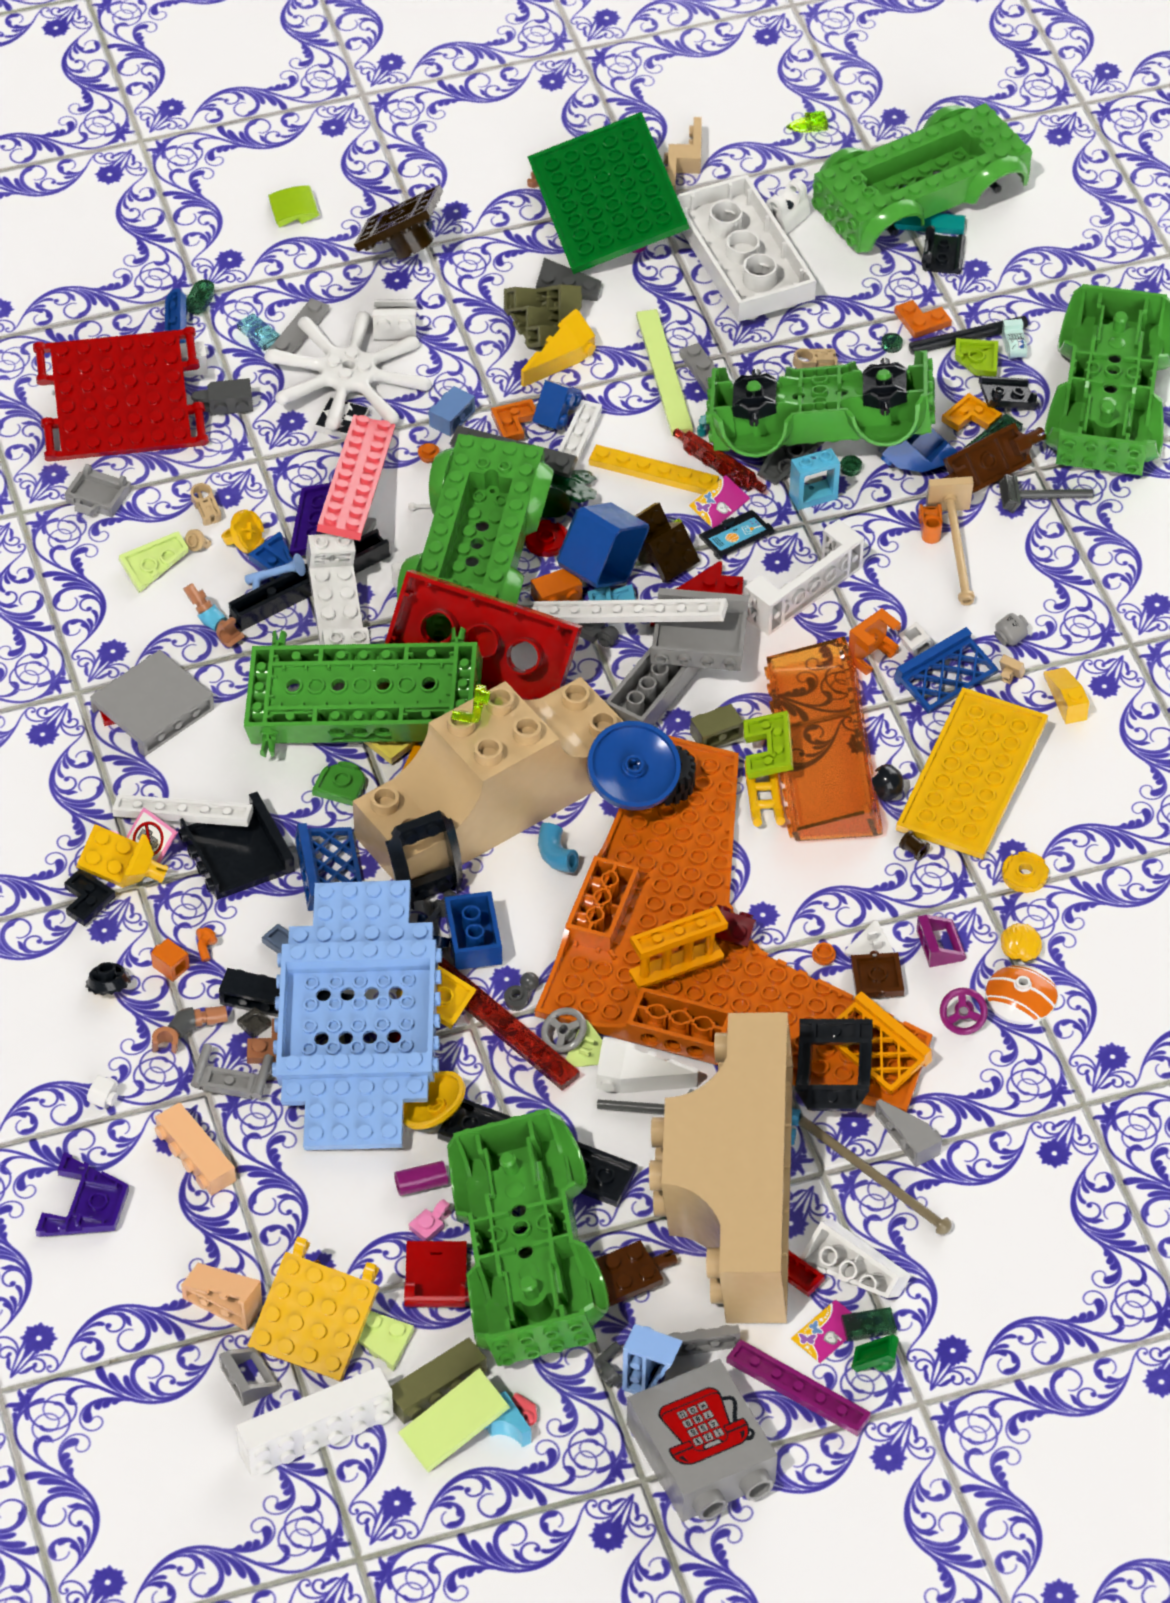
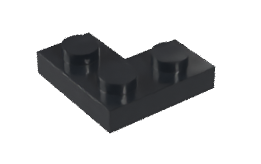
M81 869L64 882L65 889L78 897L66 908V915L83 926L116 897L113 889Z

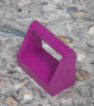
M932 915L918 916L916 931L929 967L961 962L966 959L952 919ZM946 929L953 950L939 948L933 931Z

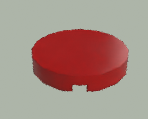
M541 520L537 531L526 535L525 545L531 553L537 556H557L567 534V529L558 522L555 524L551 523V520Z

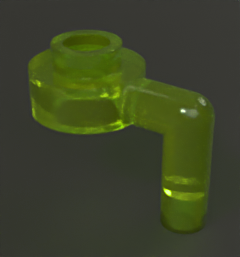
M476 685L472 713L453 710L452 720L478 723L480 721L484 704L488 705L490 699V691L486 690V685Z

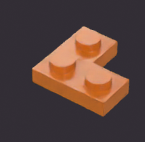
M913 300L894 306V313L914 339L947 328L952 323V319L942 307L923 313Z
M528 399L491 408V415L500 436L513 440L524 439V431L520 423L532 421L536 407L533 400Z

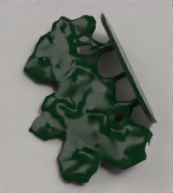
M573 470L570 478L553 474L541 517L557 518L566 515L571 507L570 499L578 503L595 499L597 491L586 486V484L591 483L596 477L587 470Z

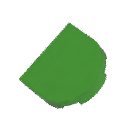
M340 761L338 764L330 767L326 766L321 771L312 789V795L353 806V800L361 797L365 788V777L356 764Z

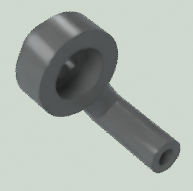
M616 1341L595 1359L596 1366L602 1371L599 1376L608 1387L611 1384L617 1387L622 1382L620 1375L608 1363L611 1358L622 1350V1347Z

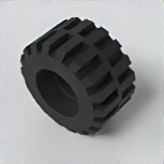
M676 746L681 762L680 776L674 791L662 802L665 806H670V803L679 804L680 800L685 801L688 799V795L691 796L695 787L696 764L692 755L689 756V752L682 750L680 746Z

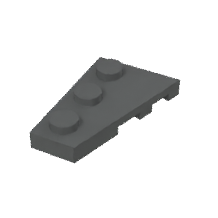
M544 258L536 288L560 284L581 286L582 299L598 300L601 290L600 280L581 272L573 274L571 268Z

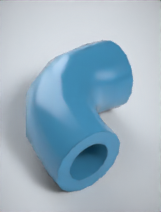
M542 823L538 837V848L542 859L553 869L567 873L575 872L579 863L578 853L574 849H566L561 845L563 829L552 823Z

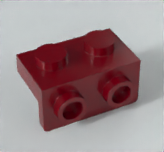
M717 905L728 922V929L715 933V939L748 948L753 930L757 926L753 915L745 912H740L738 915L730 912L731 909L728 907Z

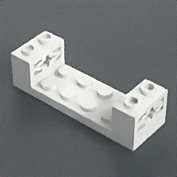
M840 519L827 525L823 530L821 560L816 561L808 570L798 574L794 580L784 584L780 590L761 575L746 584L744 595H749L747 620L768 636L862 568L864 537Z
M331 534L308 535L306 560L319 645L370 644L368 627H363L355 579L353 566L355 558L354 540Z

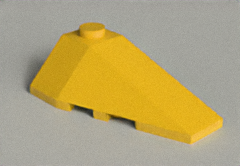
M575 308L557 325L560 329L553 337L549 335L545 340L546 344L542 351H536L521 369V385L523 387L576 365L594 353L596 348L595 334L579 310Z

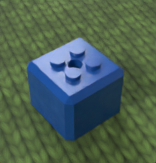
M612 502L578 508L557 556L558 565L595 588L623 584L630 578L649 532V524Z

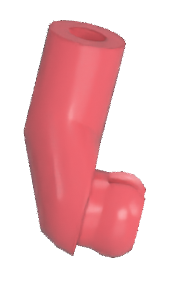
M515 1393L511 1400L521 1410V1415L527 1424L532 1426L537 1421L536 1405L521 1394Z

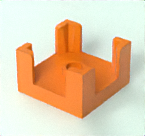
M883 608L855 626L849 633L847 661L865 675L873 671V667L863 660L866 656L879 649L886 656L892 658L899 651L898 644L886 636L887 626L892 630L899 631L901 623Z

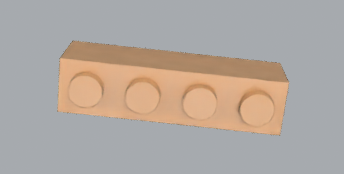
M180 1102L155 1116L156 1127L154 1129L158 1138L168 1143L171 1153L182 1160V1164L188 1173L192 1172L201 1189H206L212 1196L236 1182L233 1164Z

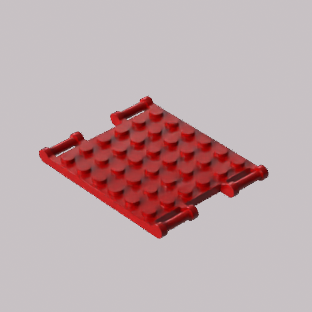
M185 327L181 330L53 343H34L33 352L36 353L38 371L36 382L40 386L54 385L58 418L55 419L50 417L41 419L46 451L44 452L45 460L52 462L197 447L209 444L203 414L205 404L203 402H195L192 405H187L183 371H192L200 368L199 360L196 357L195 328ZM180 339H186L188 360L183 362ZM44 353H51L53 375H47ZM190 414H195L196 437H191L188 416ZM59 428L61 451H55L52 429Z

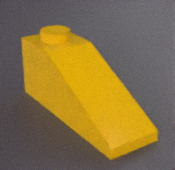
M1065 667L1044 671L1043 675L1065 724L1087 720L1089 700L1082 685Z

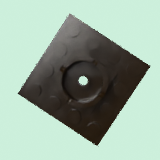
M440 184L368 218L354 243L357 252L363 249L368 251L376 246L375 243L380 241L383 244L389 242L396 257L404 259L411 256V253L416 254L430 245L434 238L426 223L430 221V217L434 213L433 211L444 192Z

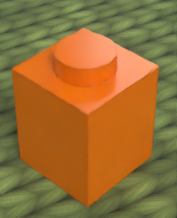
M168 938L161 944L156 945L151 952L152 967L172 982L190 968L188 953Z

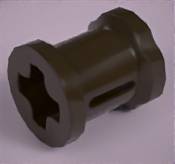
M910 830L900 840L899 847L903 850H908L914 855V859L919 861L928 853L930 844L926 841H921L915 836V832Z

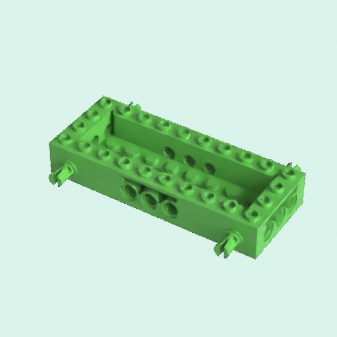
M455 627L451 629L452 635L451 642L337 645H286L287 633L281 630L278 640L275 630L272 632V646H252L244 719L245 731L251 744H261L260 755L266 757L268 748L271 757L275 756V743L424 741L430 721L480 695L483 659L478 643L465 642L466 629L460 627L458 637ZM432 681L435 683L431 689L423 688L427 682ZM383 682H388V683H390V685H389V687H388L387 689H385V690H380V689H378V687H379V685H380L381 683H383ZM337 683L345 684L343 689L338 691L334 690L333 687ZM292 684L300 685L296 691L288 690Z

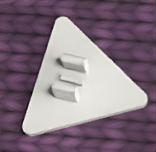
M873 921L845 950V955L869 954L874 950L879 953L895 952L879 923Z

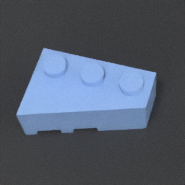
M634 1324L623 1348L622 1390L636 1394L655 1386L658 1380L664 1376L666 1370L671 1367L683 1341L656 1332L650 1327Z

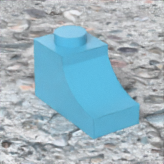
M507 1392L500 1393L510 1408L484 1429H487L491 1437L494 1435H506L516 1440L522 1447L530 1444L531 1428Z

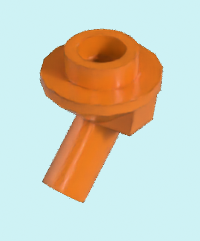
M198 928L196 930L198 950L201 961L206 962L211 959L207 946L215 945L218 939L215 932L210 928Z

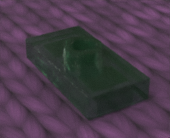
M891 1307L843 1314L841 1316L846 1341L895 1334L897 1331Z

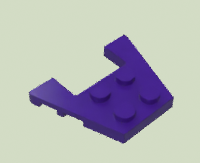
M64 1152L57 1169L58 1176L79 1179L80 1183L68 1216L64 1217L42 1212L35 1230L36 1236L44 1237L115 1231L129 1193V1185L103 1171L101 1173L89 1167L88 1163L84 1162L83 1164L75 1160L71 1154Z

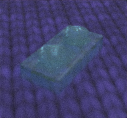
M254 313L237 323V329L264 351L269 349L280 336L279 333Z

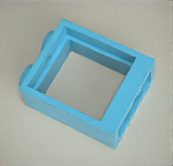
M832 448L791 459L789 497L797 510L838 499L840 461ZM827 470V478L825 480L804 485L805 476Z

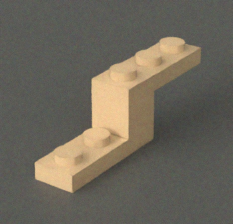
M694 117L693 125H689V137L693 138L689 139V144H669L668 152H664V164L668 165L665 166V169L675 191L676 173L700 174L702 117Z

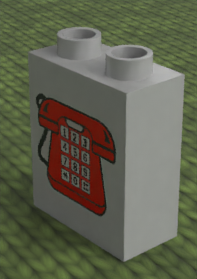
M721 1359L627 1397V1426L682 1522L696 1516L701 1520L712 1519L725 1510L727 1503L743 1496L748 1500H756L766 1495L773 1488L776 1481L777 1454Z

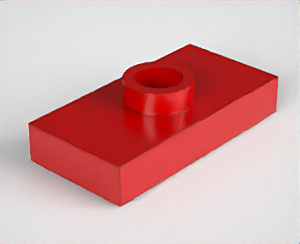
M788 1250V1282L809 1297L825 1281V1275Z

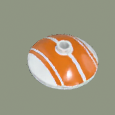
M1010 965L1001 968L990 977L986 986L985 997L991 1011L1002 1020L1018 1025H1030L1046 1019L1054 1011L1058 993L1053 980L1042 970L1029 965Z

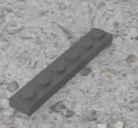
M459 425L450 442L451 448L455 447L458 434H469L476 437L533 445ZM544 448L545 463L554 470V474L570 478L578 461L577 456Z

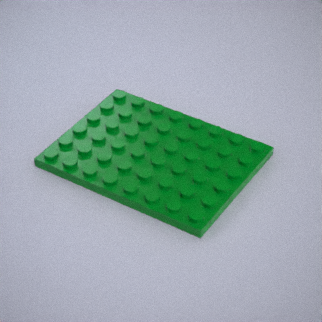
M642 112L527 156L573 274L690 229Z

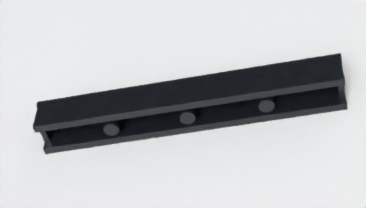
M377 528L362 535L360 541L354 540L355 558L353 566L355 574L390 557L389 541L387 539L384 540L379 535ZM307 563L305 564L306 571L304 576H300L297 572H288L230 601L229 618L233 617L236 619V627L243 631L312 596Z

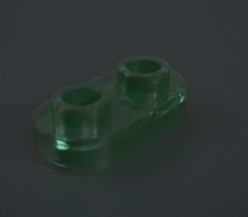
M200 280L194 284L186 298V309L189 313L201 314L206 311L215 295V287L211 281Z

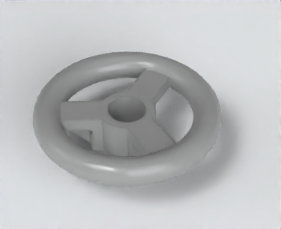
M564 1007L553 1011L542 1025L541 1037L543 1043L554 1052L563 1053L573 1050L583 1041L586 1035V1020L583 1014L574 1008ZM561 1015H572L577 1020L571 1023H561L556 1018ZM550 1025L557 1029L558 1039L556 1044L549 1039L548 1031Z

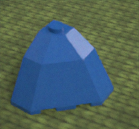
M933 428L932 433L924 435L913 434L911 438L899 445L879 447V452L882 454L881 459L888 466L894 464L897 468L917 472H925L944 466L943 459L957 452Z

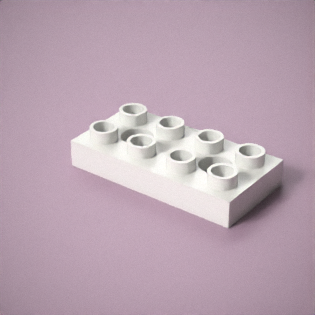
M748 175L677 194L690 229L682 233L738 322L752 320L760 315L780 309L793 308L797 304L815 299V278Z

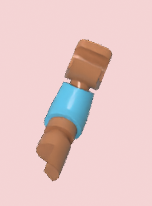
M193 583L183 588L193 605L196 604L197 607L195 609L199 613L197 616L205 626L216 631L217 637L226 647H232L246 637L235 627V618L230 617L228 619L215 604L212 605L210 600L205 599L206 594L203 589L198 591Z

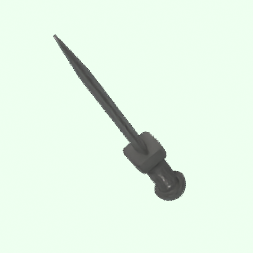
M448 890L443 894L442 900H435L433 912L425 922H433L437 916L444 918V897L456 896L455 892Z

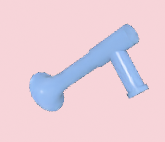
M297 553L288 564L245 575V582L248 585L252 584V590L261 586V581L284 573L297 572L300 576H304L306 571L304 560Z

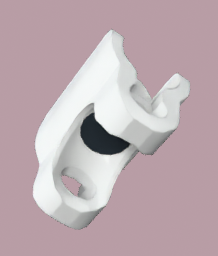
M793 178L786 184L782 197L774 194L766 202L778 223L781 224L785 234H788L799 225L810 213L807 187L797 178Z

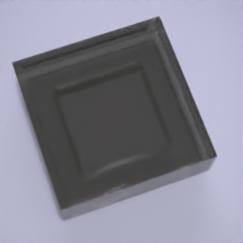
M254 1007L237 1019V1025L251 1038H255L271 1026V1020L258 1008Z

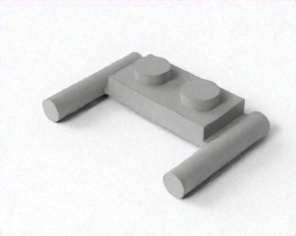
M210 1044L203 1045L191 1081L192 1087H202L203 1091L250 1099L251 1096L256 1099L262 1097L274 1059L272 1055L266 1054L264 1056L259 1074L256 1075L254 1073L207 1066L213 1047Z

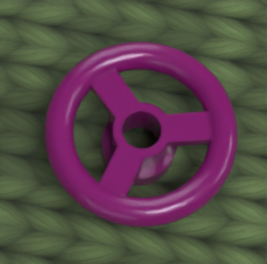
M965 987L956 988L947 993L941 1001L939 1010L944 1026L951 1032L959 1035H969L977 1032L985 1024L988 1015L987 1004L982 995L971 988ZM966 995L973 997L979 1003L980 1014L974 1012V1006L971 1001L966 1000ZM958 996L959 1001L955 1005V1013L948 1017L947 1006L951 999ZM961 1007H966L968 1009V1013L962 1014L960 1013L959 1009ZM970 1018L977 1021L968 1028H960L953 1024L959 1019Z

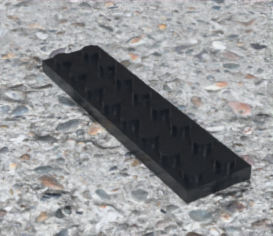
M463 1099L459 1109L442 1124L437 1133L438 1139L449 1143L454 1136L453 1133L467 1128L486 1125L490 1122L509 1119L512 1116ZM577 1142L587 1172V1186L582 1190L581 1194L617 1207L637 1172L638 1164Z

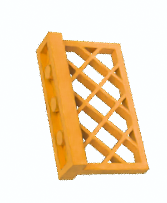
M862 991L855 996V1002L836 1018L848 1019L856 1011L862 1016V1019H873V1028L880 1031V1037H872V1043H880V1052H872V1058H880V1067L871 1068V1078L890 1094L895 1092L922 1066L926 1067L932 1062L931 1049ZM883 1043H894L897 1045V1052H883ZM833 1045L859 1067V1053H852L848 1049V1045L846 1047L844 1045ZM900 1057H911L916 1062L911 1067H901ZM883 1058H898V1067H883ZM883 1073H898V1079L890 1085L883 1079Z

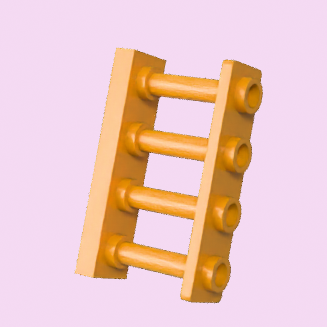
M718 906L630 937V944L641 960L640 966L629 970V975L638 989L657 984L724 959V953L715 941V933L728 929V922ZM705 937L704 943L693 946L694 941ZM684 945V950L672 954L673 948ZM662 953V958L650 962L651 956Z

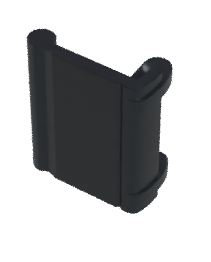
M932 225L928 226L925 233L922 269L929 272L960 274L962 271L966 236L963 234L958 235V237L935 235V227Z
M979 376L978 382L988 407L1035 410L1039 405L1037 393H1030L1028 379Z

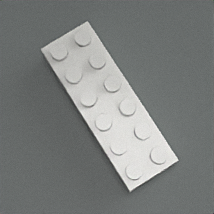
M376 1367L236 1425L239 1453L251 1477L267 1473L271 1468L278 1465L291 1463L295 1458L305 1454L315 1453L319 1448L329 1444H337L343 1438L353 1434H361L367 1428L377 1424H385L394 1418L392 1389L380 1367Z

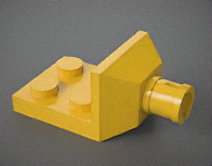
M94 824L76 868L124 888L141 882L144 876L162 883L169 866L152 859L154 852L147 835L142 834L137 843Z
M438 965V970H441L442 982L437 984V992L441 993V1006H437L436 1014H440L441 1024L452 1029L477 989ZM399 988L396 991L397 999L403 994V991Z

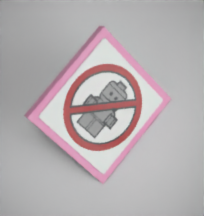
M143 808L126 838L138 843L142 834L147 835L154 852L152 859L161 863L178 832L149 810Z

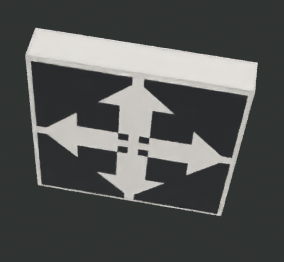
M329 397L314 424V431L346 439L353 415L368 417L370 408L345 401L340 427L332 431L325 427L326 418L334 399Z

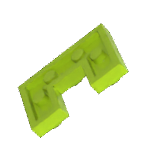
M788 711L743 720L746 743L767 739L766 752L745 756L748 778L753 779L793 770L790 715Z

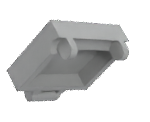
M86 464L83 471L78 473L66 490L65 500L66 503L75 505L76 512L88 516H93L97 512L113 518L131 492V482L127 481L126 476L121 475L120 478L92 470V466Z

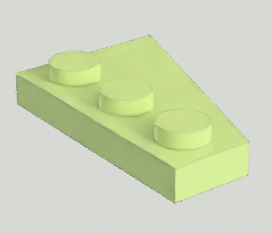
M179 531L119 555V562L138 593H140L188 553V546Z
M370 1311L358 1343L368 1349L369 1353L376 1359L380 1358L384 1361L387 1367L394 1371L414 1332V1326Z

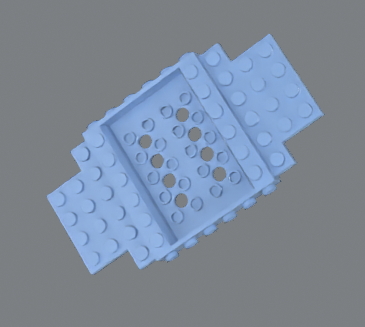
M410 880L315 883L313 926H289L288 944H282V951L277 954L278 967H281V972L276 976L277 989H280L279 996L275 997L276 1011H279L278 1018L274 1019V1031L278 1035L277 1040L273 1041V1053L277 1056L276 1062L272 1063V1076L276 1077L279 1086H282V1106L305 1105L304 1150L403 1148L404 1103L428 1102L429 1084L434 1082L435 1073H439V1059L435 1058V1050L440 1049L439 1036H436V1028H440V1014H436L437 1006H441V993L437 992V984L442 982L441 970H438V963H442V949L437 947L436 939H433V922L410 923ZM394 988H399L403 991L402 996L398 999H392L389 996V992ZM348 989L354 991L355 995L351 1000H343L341 998L343 991ZM376 989L379 994L377 998L369 1000L365 997L366 991ZM322 990H327L331 993L330 998L326 1001L317 999V994ZM392 1032L401 1034V1039L396 1043H391L387 1040L388 1035ZM367 1033H375L377 1035L376 1041L371 1044L365 1043L363 1038ZM320 1034H326L329 1037L328 1042L324 1045H318L315 1042V1038ZM342 1034H351L353 1036L352 1041L349 1044L340 1043L339 1038Z

